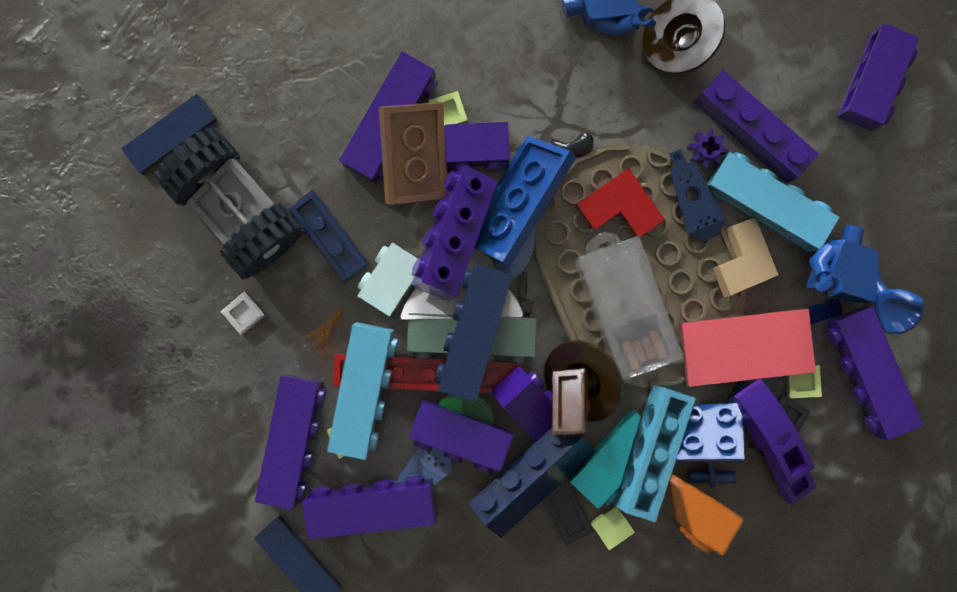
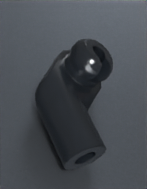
M583 132L579 134L578 138L568 144L552 138L550 144L569 150L579 158L592 151L594 139L591 134Z

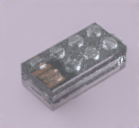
M610 232L600 233L595 236L590 243V253L578 257L574 262L606 350L618 366L622 379L625 380L684 359L640 237L637 236L621 242L617 235ZM602 243H611L609 247L599 248V245Z

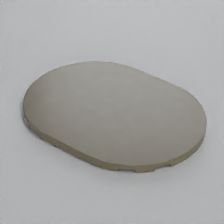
M615 144L592 150L589 154L575 159L535 225L534 253L536 263L570 341H586L603 349L618 366L624 384L643 388H652L653 385L663 388L679 385L686 382L680 323L743 316L746 289L724 297L713 271V267L737 258L724 224L718 236L704 242L687 235L670 175L674 168L670 155L653 147ZM628 168L665 219L638 239L620 213L596 230H593L576 206L577 203ZM688 190L687 198L695 201L698 198V194L695 190ZM654 314L670 358L627 372L612 328Z

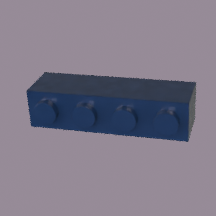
M474 264L473 271L466 270L461 287L467 290L464 302L457 301L452 318L458 321L455 333L448 332L443 351L449 352L446 365L439 363L434 382L440 384L438 391L474 402L477 401L512 274Z
M552 427L468 504L483 524L502 538L589 459L595 451L581 436L556 438L553 436Z

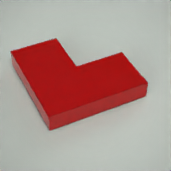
M629 168L576 204L593 230H596L620 213L637 239L665 220Z

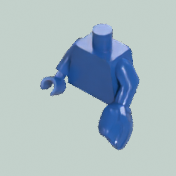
M561 0L566 18L582 14L587 28H594L597 32L610 36H622L638 30L640 25L645 28H653L656 25V21L653 19L644 21L645 16L655 10L647 5L639 7L637 0Z
M852 225L844 226L842 240L825 241L824 245L810 258L809 264L812 271L806 288L827 294L830 298L836 297L852 303H875L877 317L887 334H903L915 328V325L920 322L923 316V300L918 295L903 289H887L882 282L878 268L879 254L877 250L861 245L864 228Z

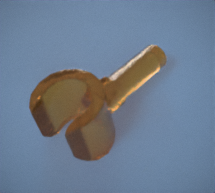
M336 309L320 329L313 330L307 335L306 341L309 342L315 334H318L322 341L316 349L325 346L329 341L328 333L343 312Z

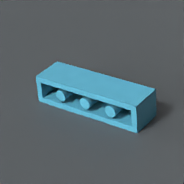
M729 152L721 158L722 163L715 168L706 183L712 195L749 217H756L759 223L808 252L817 251L824 245L840 218L831 212L832 208L821 201L813 202L804 196L805 192L794 185L789 184L787 186L777 180L778 176L775 173L764 168L761 170L750 164L751 160L741 153L734 152L733 154Z
M359 322L352 325L327 452L366 460L370 451L375 452L379 433L374 432L376 420H382L385 409V401H380L382 389H388L392 370L387 369L389 357H395L398 339L393 338V329Z

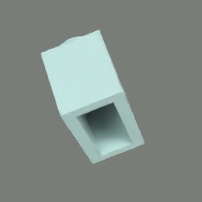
M391 243L389 248L383 246L375 258V262L378 265L373 273L367 272L357 287L361 290L358 297L389 317H393L412 288L411 284L414 276L411 275L417 258L394 243Z

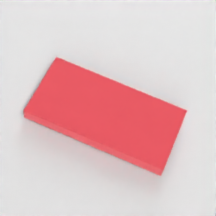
M809 309L680 323L685 376L688 387L816 372Z

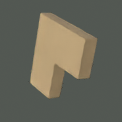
M756 217L725 229L737 258L713 267L724 297L731 296L778 276Z

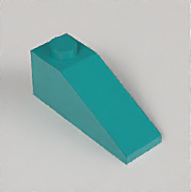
M630 410L594 449L595 453L568 477L570 483L598 509L603 504L608 506L619 493L617 489L621 485L641 418L633 410Z

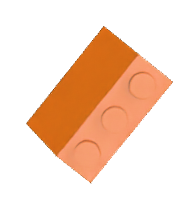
M671 473L666 493L672 517L680 524L678 530L683 532L684 536L692 541L691 543L706 553L710 554L711 550L714 549L723 555L744 519L719 501Z

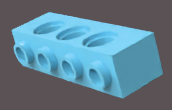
M653 385L631 448L621 485L618 488L619 493L613 503L614 506L627 514L656 522L696 398Z

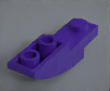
M758 379L736 394L734 398L755 447L762 450L766 456L784 500L793 505L817 488L810 473L815 467L802 439L786 412L766 384Z

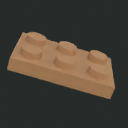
M443 103L379 107L385 203L394 205L443 199L446 192L444 182L447 178Z

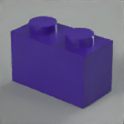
M508 122L445 124L447 168L453 167V171L464 165L471 168L472 166H484V169L487 171L502 170L503 165H509Z
M518 366L490 392L516 422L537 441L553 427V393L550 390L543 393L541 389L545 384L533 371L527 375Z

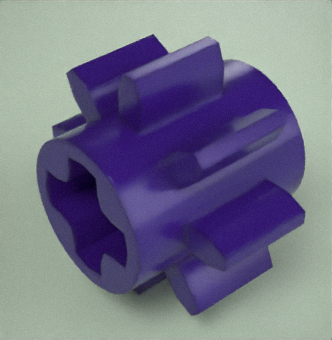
M712 128L707 131L704 137L700 132H697L693 136L697 143H691L686 148L692 151L693 154L690 162L697 161L702 163L701 168L703 170L708 167L710 161L717 167L722 163L718 155H724L729 151V149L723 147L722 141L725 136L718 137L713 135L714 131ZM706 143L708 144V149L713 150L710 155H707V149L702 148Z

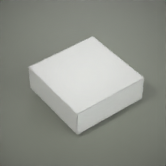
M246 291L220 311L240 335H244L266 316V313Z

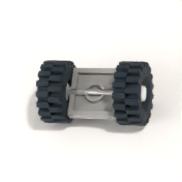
M208 128L203 133L201 131L196 133L192 139L190 137L184 140V144L180 147L176 146L173 149L174 152L171 155H167L163 159L164 163L160 164L157 168L158 172L154 175L157 183L178 206L180 204L184 206L188 203L224 244L220 255L242 280H247L251 276L254 277L261 270L268 268L272 262L274 263L281 255L285 254L288 248L293 246L296 240L301 237V233L304 232V227L284 204H274L238 163V159H240L239 153L217 128Z

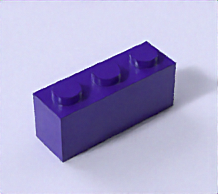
M885 23L874 30L869 37L837 117L870 131L886 125L894 113L895 108L892 107L895 96H898L905 86L906 78L903 77L906 69L913 64L918 54V50L915 47L919 37Z
M425 399L421 402L409 435V439L415 440L413 445L420 449L432 451L433 447L445 451L444 457L450 460L462 462L463 458L475 462L474 468L492 474L493 469L501 471L513 438V432Z

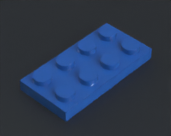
M527 135L495 188L474 249L510 267L577 157L569 150Z

